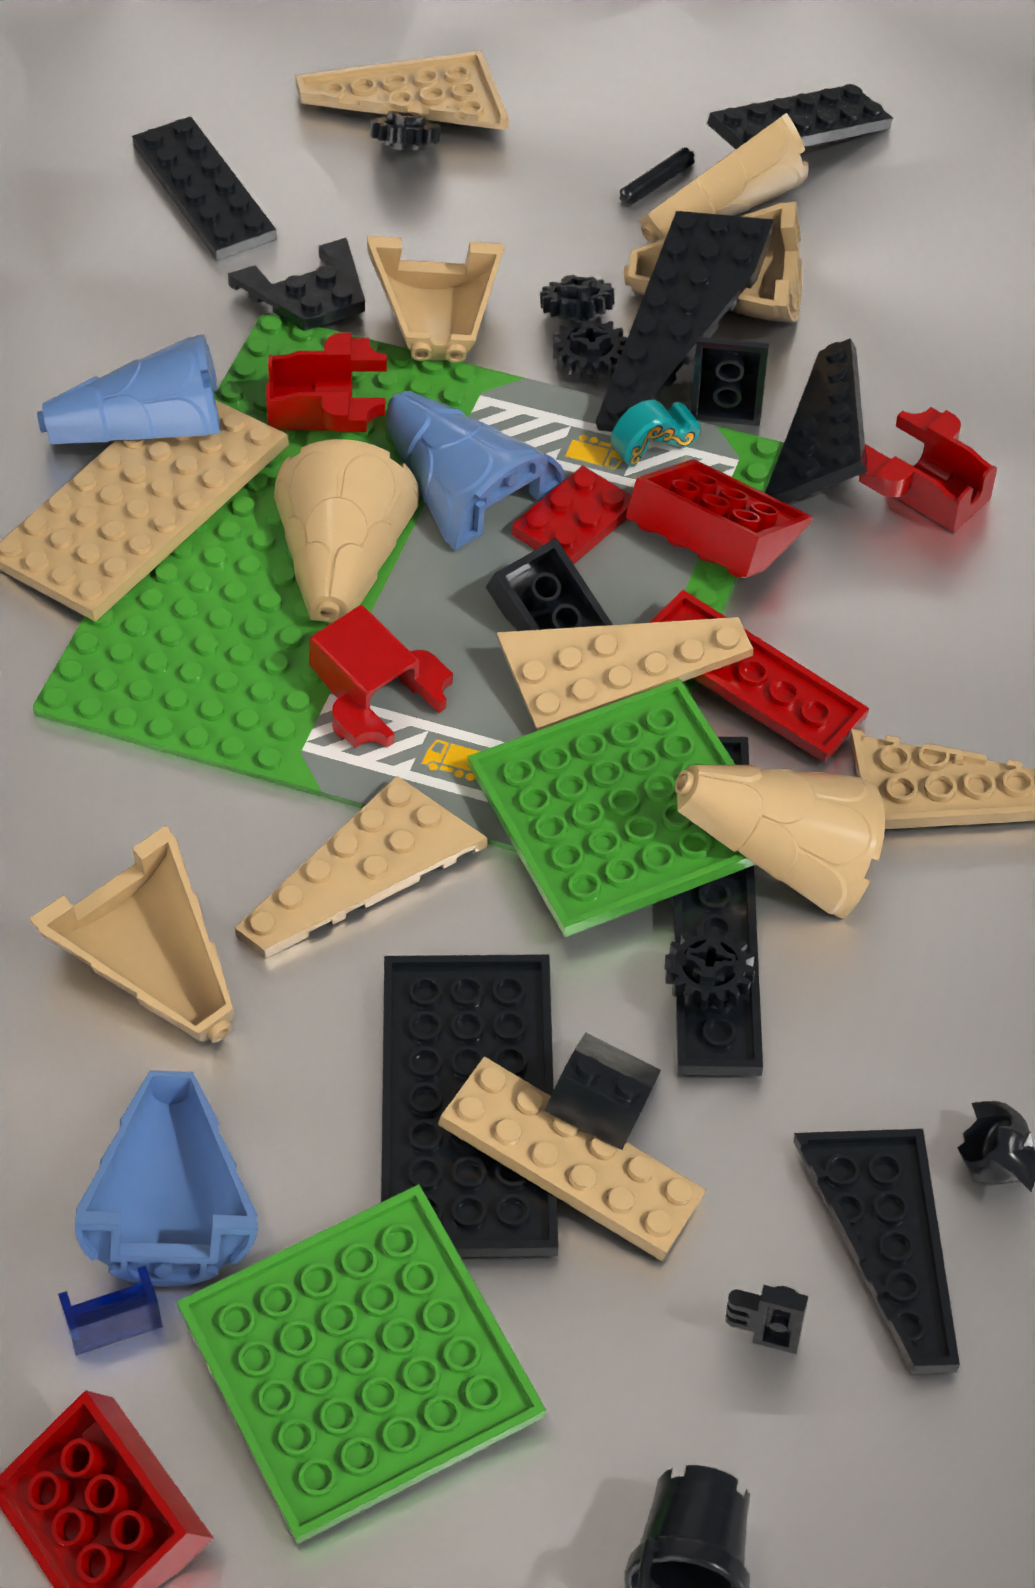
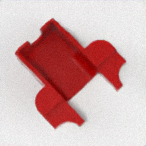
M336 333L326 339L324 351H297L286 355H269V382H267L266 387L268 425L278 430L367 432V426L372 419L385 416V398H352V372H387V354L374 351L370 346L369 338H352V333Z
M932 407L917 414L902 410L897 415L895 427L924 443L923 453L919 461L912 466L896 456L890 459L865 444L867 472L860 474L858 481L885 497L900 500L955 533L991 499L997 467L989 464L974 449L958 440L961 422L953 413L947 410L941 413Z
M359 605L312 635L309 639V666L338 698L332 707V728L341 740L346 739L354 748L367 742L380 743L386 748L394 744L395 733L370 709V700L378 689L396 677L413 693L417 692L438 713L446 709L447 698L444 696L443 691L453 683V673L431 652L426 650L409 651L363 605Z

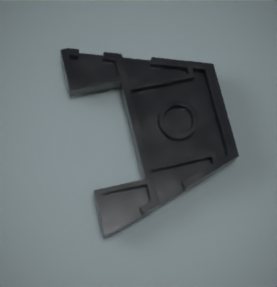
M346 238L319 245V258L326 266L319 267L316 271L300 276H290L286 280L274 284L270 283L256 265L228 273V285L236 291L240 288L244 289L249 293L251 300L256 303L266 302L273 307V313L304 331L365 312V298Z

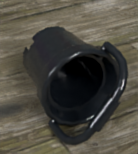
M686 1465L684 1476L671 1478L673 1468L665 1471L657 1481L654 1500L641 1542L630 1554L625 1569L624 1587L749 1588L750 1574L744 1566L747 1516L750 1503L748 1490L746 1489L742 1496L737 1491L738 1479L729 1473L713 1467Z

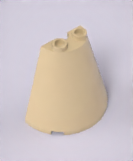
M367 236V250L405 343L411 351V357L418 361L427 359L448 360L453 363L463 361L466 358V353L475 343L504 251V244L470 242L465 264L400 260L402 238Z

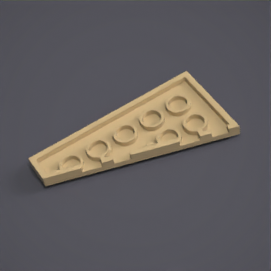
M851 728L850 742L857 777L872 782L880 792L885 810V829L1035 821V769L1022 767L1023 762L1008 759L1007 764L986 760L987 755L928 743L918 747L900 743V738L886 735L885 740L864 736L865 731Z

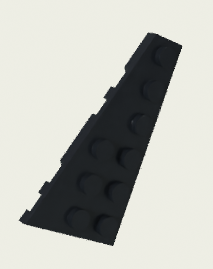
M851 338L842 342L832 343L818 352L765 494L786 504L867 472L857 350Z
M894 1129L794 1133L793 1143L911 1373H957L960 1362L924 1130Z

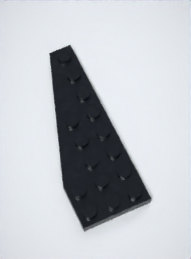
M686 211L675 212L595 421L598 431L612 432L619 418L630 407L641 401L655 400L665 387H671L677 379L676 373L684 364L688 365L695 357L697 337L711 338L719 328L718 322L728 310L733 311L739 303L738 297L746 288L751 289L757 281L776 229L774 219Z

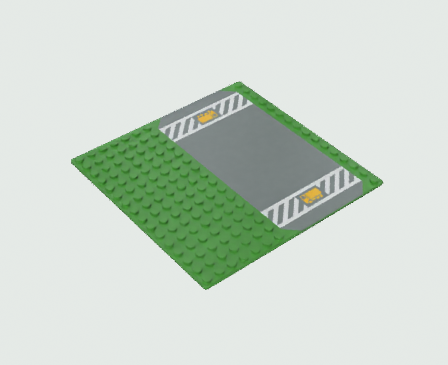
M262 314L217 389L218 391L215 392V400L268 425L266 387L267 382H269V355H286L297 351H324L326 339L333 334L343 332L323 327H315L304 331L282 317ZM352 335V338H363V337H359V336ZM370 339V346L374 351L387 354V372H352V398H385V416L372 419L367 426V432L280 430L287 434L289 445L96 622L86 616L83 618L35 700L33 712L41 718L363 808L396 776H399L486 836L487 844L516 852L468 766L467 756L536 731L497 638V632L517 630L504 617L486 589V585L496 572L535 550L512 535V524L539 502L529 494V483L486 508L484 512L483 535L456 551L444 541L427 503L423 502L420 495L418 508L397 539V545L377 573L378 579L360 605H363L409 651L426 650L434 654L453 673V683L443 691L444 696L447 698L446 709L438 713L417 692L413 693L396 677L378 689L370 700V709L395 733L394 744L386 748L380 743L367 742L354 748L346 739L341 740L332 728V707L338 698L309 666L310 637L333 622L310 619L294 575V561L285 540V530L274 499L277 473L281 465L288 457L293 458L300 454L301 448L306 445L334 439L355 440L375 445L390 452V458L399 465L403 464L387 429L386 420L390 399L395 394L404 391H411L461 410L467 417L488 424L503 434L535 447L537 450L553 457L562 466L565 479L583 465L631 495L637 477L692 459L765 493L784 442L698 421L701 431L698 439L693 444L682 448L650 440L647 451L637 465L630 467L625 464L611 444L612 432L598 431L595 421L604 397L463 362L453 363L448 360L429 359L418 361L411 357V351L407 348ZM628 518L574 564L613 625L649 623L682 590H685L722 614L737 578L727 571L728 568L718 563L703 561L698 558V553L688 548L673 546L668 543V538L658 533L643 531L637 526L638 523ZM693 678L683 681L689 693H691L696 681Z

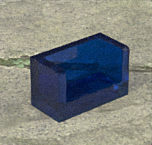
M146 1265L137 1268L140 1284L71 1306L67 1291L58 1293L63 1317L76 1356L163 1327L158 1300Z

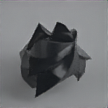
M981 1101L971 1103L977 1120L962 1133L965 1142L957 1147L970 1171L973 1182H1021L1032 1192L1035 1183V1148L1025 1119L1019 1112L1003 1102Z

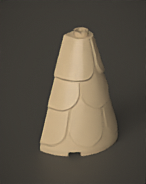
M786 113L639 219L642 234L647 241L654 243L666 238L676 211L736 216L749 211L752 207L797 188L805 182L808 176V163L806 161L803 162L801 158V153L805 151V147L789 115Z
M796 202L779 203L741 216L774 219L776 229L757 281L751 289L746 288L738 297L739 303L733 311L728 310V312L784 323H794V321H797L802 292V258L799 257L800 248L798 243L801 241L797 204ZM665 239L631 251L630 263L624 267V281L626 286H631L633 292L644 295Z
M346 439L315 442L302 447L300 454L295 457H288L277 473L274 499L285 530V540L294 561V575L311 620L333 622L362 603L378 579V571L397 545V539L418 508L420 491L414 474L405 463L399 465L390 458V452L375 445Z
M692 765L680 772L676 779L675 792L677 793L679 813L732 851L740 852L778 881L781 880L827 913L844 919L863 896L871 881L865 875L869 869L871 859L879 861L885 832L883 800L880 792L872 782L856 776L824 772L792 771L791 769H760L755 765Z
M166 825L132 848L135 860L134 865L83 900L72 906L67 898L62 895L29 918L45 939L90 966L97 975L136 997L139 1005L200 1042L208 1040L212 1043L218 1042L231 1031L232 1026L230 1023L234 1018V1012L216 947L213 942H209L196 893H193L177 839Z

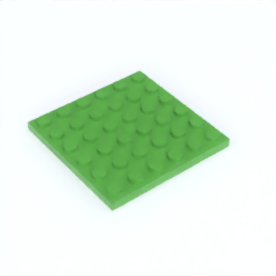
M681 679L467 756L468 766L564 937L756 865L740 852H734L678 812L675 782L680 772L692 765H735Z
M419 1184L176 1301L178 1310L296 1545L546 1417L547 1410Z

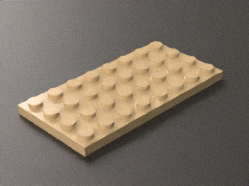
M215 400L220 419V433L206 436L115 440L0 541V571L96 622L289 445L287 434Z

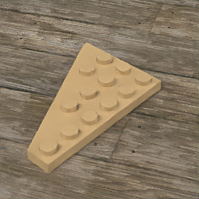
M482 51L295 75L296 88L301 104L385 115L389 111H409L419 113L420 116L426 117L425 120L500 130L509 129L508 115Z

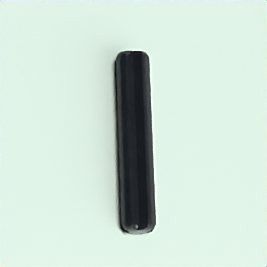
M683 147L620 189V201L624 202L627 206H632L693 165L695 162L694 152L690 151L687 147Z

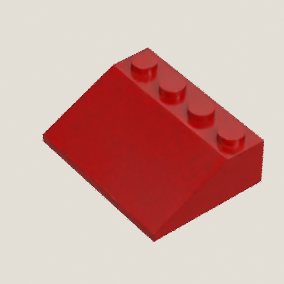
M695 459L637 477L626 518L638 523L637 526L641 530L658 533L668 538L667 541L671 545L688 548L698 553L697 556L701 560L709 563H718L728 568L727 571L731 575L739 578H748L765 571L811 524L813 516Z
M85 1390L0 1474V1508L54 1588H157L186 1567L214 1539L113 1397Z

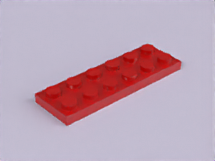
M682 590L649 623L727 617L685 590ZM746 629L744 630L753 647V656L693 678L824 764L850 736L851 728L857 729L867 718L869 712L867 706Z

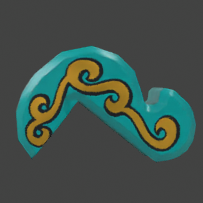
M656 400L641 401L630 407L619 418L611 434V444L625 464L635 467L647 451L650 440L685 448L698 439L701 426L689 409L682 403H673L667 411L662 403Z

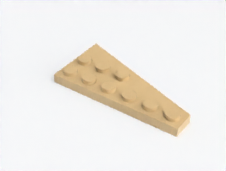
M739 617L497 632L499 644L536 731L675 680L681 679L683 682L753 656V647Z
M396 776L235 927L236 937L266 959L308 938L310 931L328 922L334 925L344 920L346 913L362 905L367 908L419 882L421 875L439 866H442L444 869L456 863L457 857L471 850H474L476 853L488 847L487 837L405 780Z

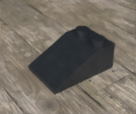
M697 337L690 411L696 420L760 426L769 343Z
M557 538L496 572L486 585V589L504 617L517 631L613 625Z
M585 1032L568 1060L544 1111L622 1150L661 1070Z

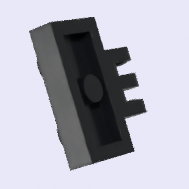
M763 1285L761 1295L736 1289L729 1293L725 1321L731 1327L754 1332L752 1343L797 1354L809 1296L799 1294L796 1290L786 1286L771 1287Z

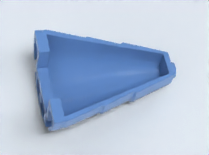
M201 334L183 339L142 359L133 360L101 378L95 376L42 403L43 411L37 412L41 433H48L50 444L206 436L220 433V419L214 397V391H218L217 377L206 336Z
M411 391L395 394L388 403L386 426L402 462L414 474L423 502L427 503L444 541L454 551L483 535L484 512L486 508L528 483L529 494L539 501L565 480L562 466L553 457L537 450L531 445L503 434L488 424L467 417L461 410Z
M149 1071L121 1117L120 1129L101 1158L100 1167L76 1208L75 1233L78 1243L86 1256L91 1261L100 1260L109 1266V1274L129 1282L148 1286L175 1287L207 1281L217 1277L218 1269L229 1263L236 1266L243 1260L252 1248L257 1236V1212L236 1171L237 1165L219 1132L220 1123L193 1072Z

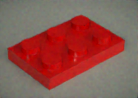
M582 465L512 524V535L535 550L557 538L572 563L575 564L627 519L626 514L632 495Z

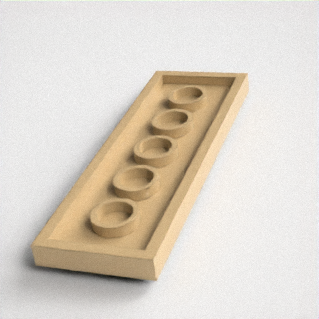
M484 1056L445 1109L438 1125L663 1262L701 1202L706 1189L628 1142L625 1143L621 1150L545 1112V1107L551 1096Z

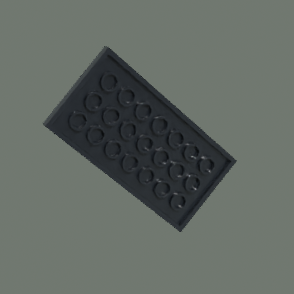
M550 955L384 956L381 1202L419 1184L460 1257L558 1256L557 1197L438 1125L441 1115L484 1056L549 1096L552 1095L554 1086Z

